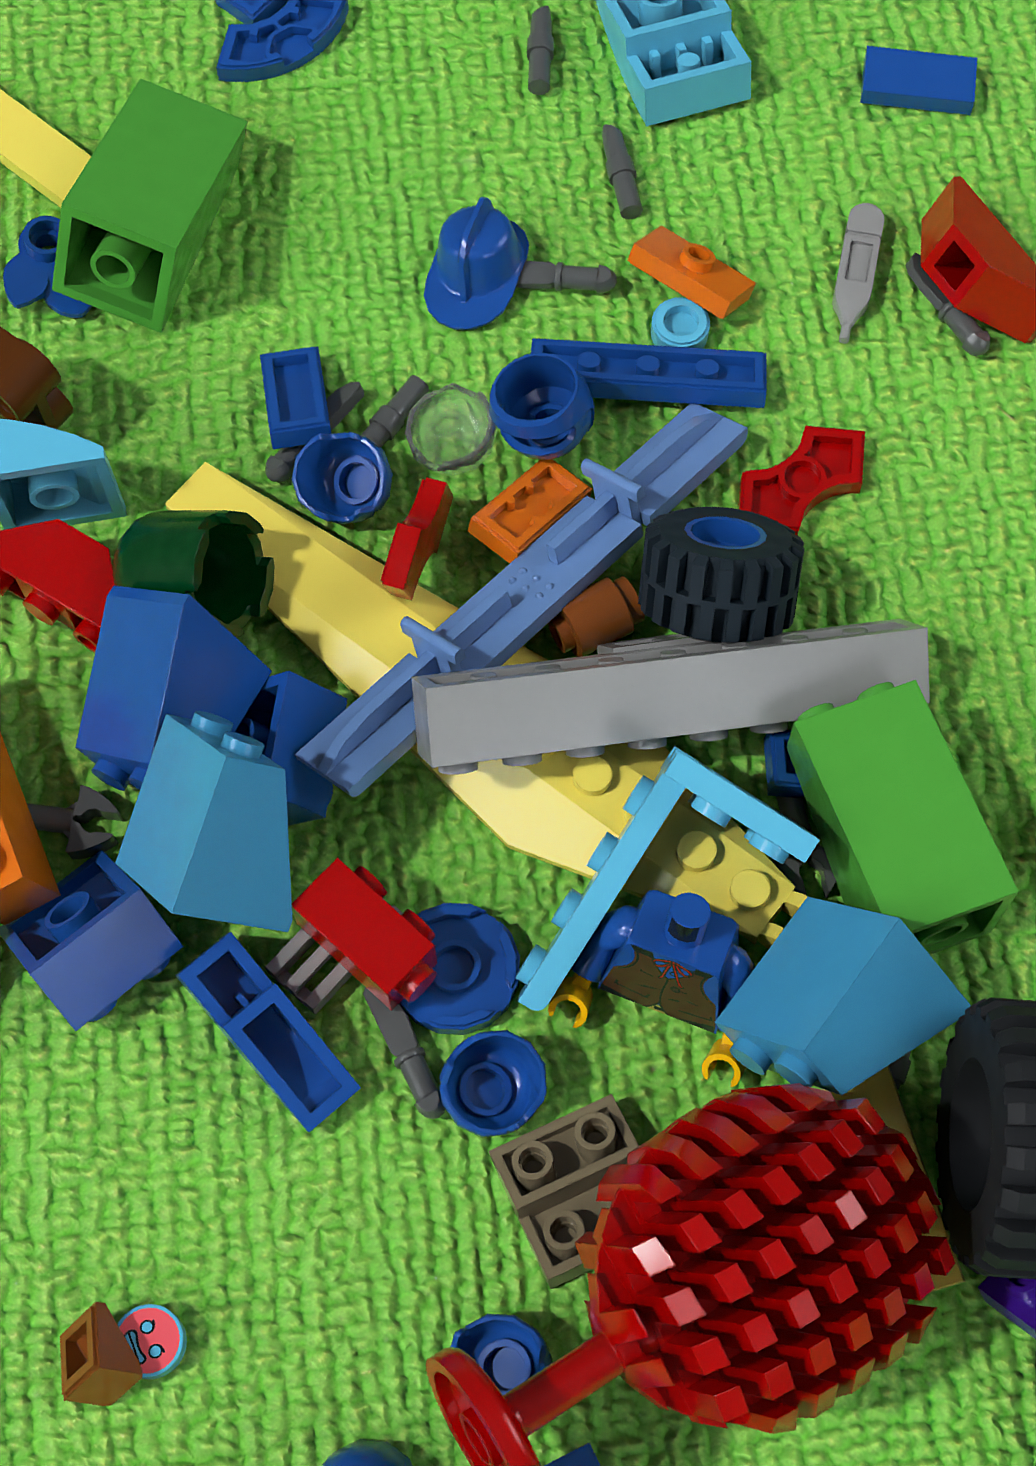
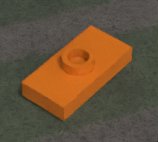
M662 225L635 242L627 260L631 262L630 264L720 319H724L748 301L756 285V282L716 259L714 253L707 247L690 243Z
M541 459L472 516L467 532L510 564L586 495L590 497L592 488L553 459Z

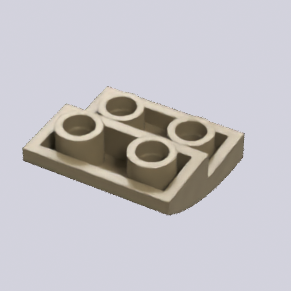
M612 1094L489 1151L509 1201L550 1289L592 1270L584 1268L575 1242L587 1231L594 1232L601 1209L610 1208L612 1202L596 1201L598 1185L610 1165L627 1164V1154L639 1146Z

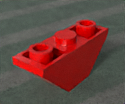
M961 176L953 177L922 218L920 266L956 309L1023 343L1032 342L1036 337V264Z
M60 519L0 530V595L3 596L8 590L23 599L24 607L42 622L53 625L58 620L73 629V636L83 646L95 653L106 598L115 585L113 579L114 560L109 548Z

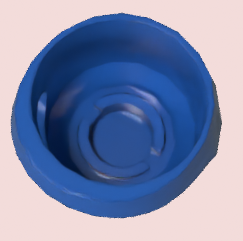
M533 353L513 360L500 371L492 384L489 413L493 423L500 429L503 438L512 449L532 459L552 460L568 454L581 442L593 425L595 405L585 378L567 360L555 354Z

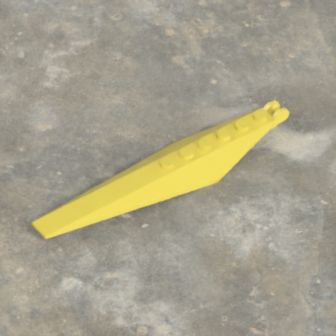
M204 462L165 503L167 510H228L246 512L262 525L264 532L258 533L257 536L261 542L263 557H272L275 564L273 592L267 609L357 698L408 653L418 658L412 638L402 632L400 623L404 617L408 616L434 631L459 609L418 584L412 601L391 595L380 581L385 565L207 462ZM522 646L501 666L548 660ZM417 743L409 749L509 849L592 879L596 871L586 865L604 835L609 832L618 838L632 816L622 809L631 792L643 775L654 781L661 770L660 767L670 753L665 747L643 750L629 748L628 743L605 745V753L594 757L575 758L567 756L566 751L543 753L542 761L533 765L508 766L503 764L502 759L478 762V769L476 771L450 775L439 773L438 767L432 768L418 755ZM685 788L621 890L643 898L649 890H658L674 897L682 893L698 894L708 902L711 911L732 918L739 925L740 935L754 945L758 941L769 949L784 929L779 925L773 924V920L781 910L793 917L808 896L796 892V887L763 852L748 843L749 840L744 837L746 833L732 818L724 828L692 808L688 800L693 792Z

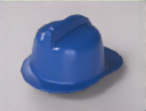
M481 196L476 205L459 209L451 214L443 223L438 240V249L426 278L424 298L429 313L440 324L454 330H473L490 324L500 316L513 297L523 266L527 260L529 242L525 231L515 222L510 221L500 210L495 209L489 198Z

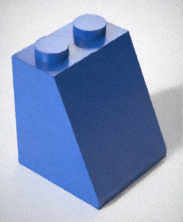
M114 585L106 598L75 748L95 763L91 771L101 781L122 791L128 785L135 786L140 790L166 714L192 719L195 711L208 712L231 721L234 724L231 732H235L272 670L190 594Z

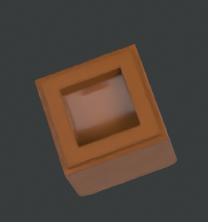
M95 1302L60 1335L61 1381L64 1401L110 1406L142 1379L143 1372L140 1363L105 1303Z

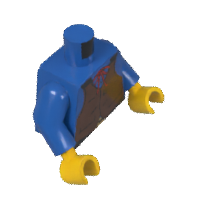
M649 890L637 907L625 905L604 915L571 967L575 972L573 977L564 978L550 1001L548 1012L549 1016L552 1017L559 1002L572 1001L579 1006L573 1028L582 1026L587 1019L593 999V992L590 986L592 982H599L598 988L716 1034L717 1029L722 1030L714 1022L754 970L755 965L746 950L739 947V925L732 918L711 911L708 902L703 897L694 893H682L674 897L658 890ZM724 1032L722 1038L713 1044L702 1064V1074L706 1080H709L717 1060H724L734 1070V1077L730 1085L733 1088L740 1081L746 1067L731 1054L730 1048L734 1043Z

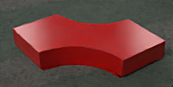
M805 426L799 446L786 460L767 469L742 472L738 509L757 513L778 521L795 531V535L798 536L802 520L817 504L836 495L860 493L863 482L865 431Z
M428 477L425 480L422 479L409 514L402 523H397L380 580L382 585L393 596L412 601L426 562L433 553L438 551L454 497L446 482Z

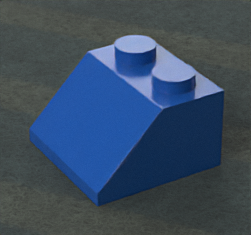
M291 671L268 677L235 733L246 735L263 743L265 746L262 754L285 769L288 826L326 818L327 807L333 794V784L297 760L295 754L346 709L348 700Z
M102 850L57 883L60 896L0 927V936L75 1031L87 1022L97 1021L107 1015L114 1008L120 996L139 981L150 979L159 974L168 965L171 956L184 947L142 890Z

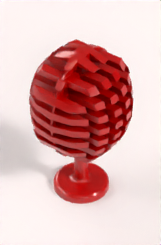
M800 1083L731 1090V1093L714 1098L701 1108H694L674 1121L665 1130L627 1154V1164L610 1165L598 1185L596 1201L612 1202L610 1208L601 1209L594 1232L587 1231L575 1242L584 1268L595 1269L594 1273H587L590 1301L584 1300L593 1337L504 1395H502L482 1367L470 1355L458 1348H444L426 1360V1371L436 1401L470 1465L541 1466L528 1436L618 1376L658 1408L669 1411L667 1408L669 1407L678 1413L688 1415L693 1422L727 1429L726 1423H734L775 1434L795 1431L797 1418L818 1417L834 1406L835 1398L852 1394L868 1383L873 1371L887 1369L903 1357L906 1342L919 1344L937 1307L907 1304L908 1300L921 1301L934 1289L931 1274L946 1276L955 1265L947 1237L922 1236V1234H930L929 1229L938 1218L933 1205L942 1204L930 1180L919 1167L916 1161L918 1158L904 1134L886 1126L867 1098L836 1100L830 1091L807 1087Z

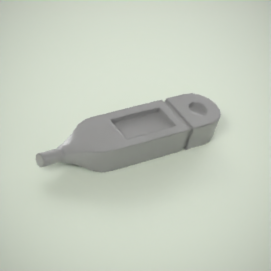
M861 203L851 209L845 229L832 300L833 310L837 314L841 325L839 342L843 344L849 342L851 328L867 311L873 288L884 226V214L880 208L870 203Z

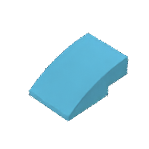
M595 0L619 70L646 127L751 99V60L732 31V11L725 0Z
M0 419V522L4 530L60 519L68 525L127 516L124 500L103 446L75 434L48 426Z

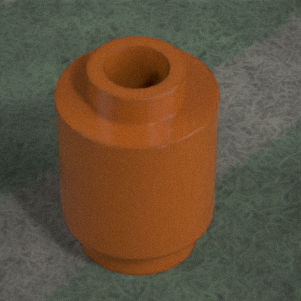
M622 576L612 581L605 577L589 585L563 607L562 611L548 623V627L555 643L563 653L571 650L576 657H582L596 652L597 646L600 644L616 642L634 633V625L644 621L645 615L641 611V605L638 604L639 597L627 578Z

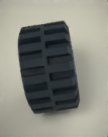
M694 507L660 515L654 518L653 523H649L646 527L638 604L641 605V611L644 615L652 618V621L659 626L700 640L752 642L764 640V637H774L781 634L783 629H788L793 624V619L795 618L805 550L803 548L804 542L801 537L795 535V531L778 521L740 509Z

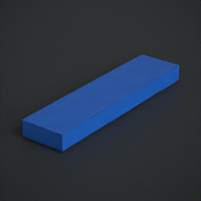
M532 338L531 354H555L567 360L585 378L593 398L751 408L765 407L767 375L766 353Z

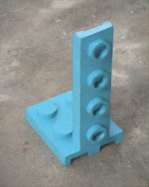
M674 746L660 767L661 770L655 780L652 781L643 775L631 792L622 809L632 816L619 837L617 838L607 832L593 852L586 866L596 871L584 892L581 894L571 888L551 920L553 924L560 927V930L547 950L536 944L522 964L515 977L525 984L520 991L518 1002L534 1011L542 1010L549 1004L685 788L693 792L688 800L692 808L724 828L731 818L744 824L749 828L744 835L749 840L748 843L781 864H784L789 854L806 863L820 839L800 824Z

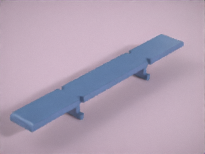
M689 404L615 471L588 458L584 459L581 464L582 474L592 479L595 499L586 495L434 631L408 616L404 617L400 623L402 632L412 638L418 658L408 653L295 754L296 759L352 797L360 795L417 743L411 677L503 665L561 612L563 607L583 592L643 537L641 524L647 526L649 523H653L654 518L668 514L745 443L748 435L747 427L701 405Z

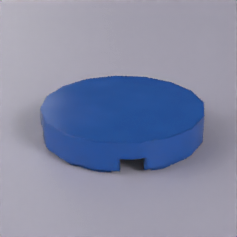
M443 903L421 911L417 915L432 929L436 936L431 942L435 945L437 964L432 969L437 974L421 996L411 1003L404 998L400 1005L416 1024L438 1034L466 1035L489 1027L508 1010L519 987V980L515 977L520 969V955L511 932L501 921L499 923L493 916L486 914V910L472 904Z

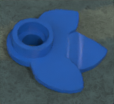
M53 216L36 217L26 224L20 234L18 241L20 253L13 257L4 267L3 281L6 296L12 306L17 309L44 299L48 307L58 314L70 318H82L91 310V305L52 290L60 219ZM45 246H53V247H55V248H52V249H41V248H43V247H45Z

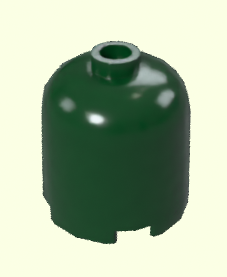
M166 510L152 512L135 520L122 535L114 554L113 579L115 586L190 594L235 637H240L244 634L243 628L251 617H262L267 610L273 592L275 564L272 557H263L261 542L257 536L258 533L264 532L262 525L246 512L228 510Z

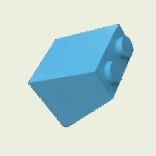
M195 711L192 719L166 714L115 864L172 914L289 932L293 917L285 769L262 754L265 746L263 743L246 735L231 732L234 724L223 717L204 711Z
M807 897L714 1023L734 1043L730 1048L731 1054L749 1070L759 1075H764L768 1069L779 1073L791 1084L800 1083L807 1087H812L813 1085L839 1095H844L956 1022L959 1017L965 1015V1010L971 1005L900 918Z

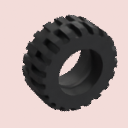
M990 997L970 1006L965 1010V1015L959 1017L955 1025V1037L950 1038L946 1051L947 1063L946 1067L942 1069L940 1080L942 1090L940 1104H937L936 1123H938L936 1161L938 1162L939 1169L937 1187L938 1197L942 1199L943 1205L941 1216L945 1229L950 1233L948 1242L952 1251L958 1255V1260L976 1274L992 1277L1036 1279V1001Z

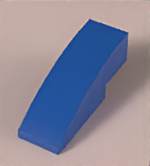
M232 932L226 933L175 975L308 1133L361 1089L276 983H272Z

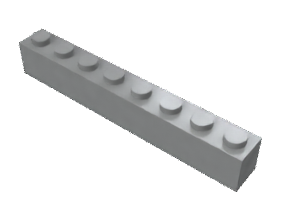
M903 619L783 632L774 637H764V640L752 642L708 641L411 677L418 755L432 768L438 767L439 773L450 775L476 771L478 769V762L502 759L503 764L508 766L533 765L542 761L543 753L566 751V755L569 757H594L604 754L605 745L628 743V747L632 749H656L667 745V737L689 735V738L694 741H717L727 738L728 729L750 727V731L755 733L783 732L788 730L789 721H797V718L803 712L814 706L832 703L834 708L856 701L863 691L884 682H891L896 687L916 680L926 702L930 703L928 628Z

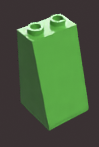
M140 78L62 202L52 290L161 333L239 166L248 121Z
M913 680L896 687L891 682L880 683L863 691L856 701L834 708L832 703H824L803 712L793 724L787 750L844 905L900 918L930 955L991 933L1019 891L917 681Z

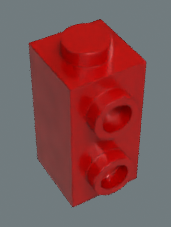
M336 858L292 902V912L296 923L391 1011L404 998L409 1003L415 1001L430 986L437 974L432 969L437 964L435 945L431 942L436 937L434 932L410 909H406L400 914L383 899L387 895L386 889L367 869L358 866L352 871L339 858Z

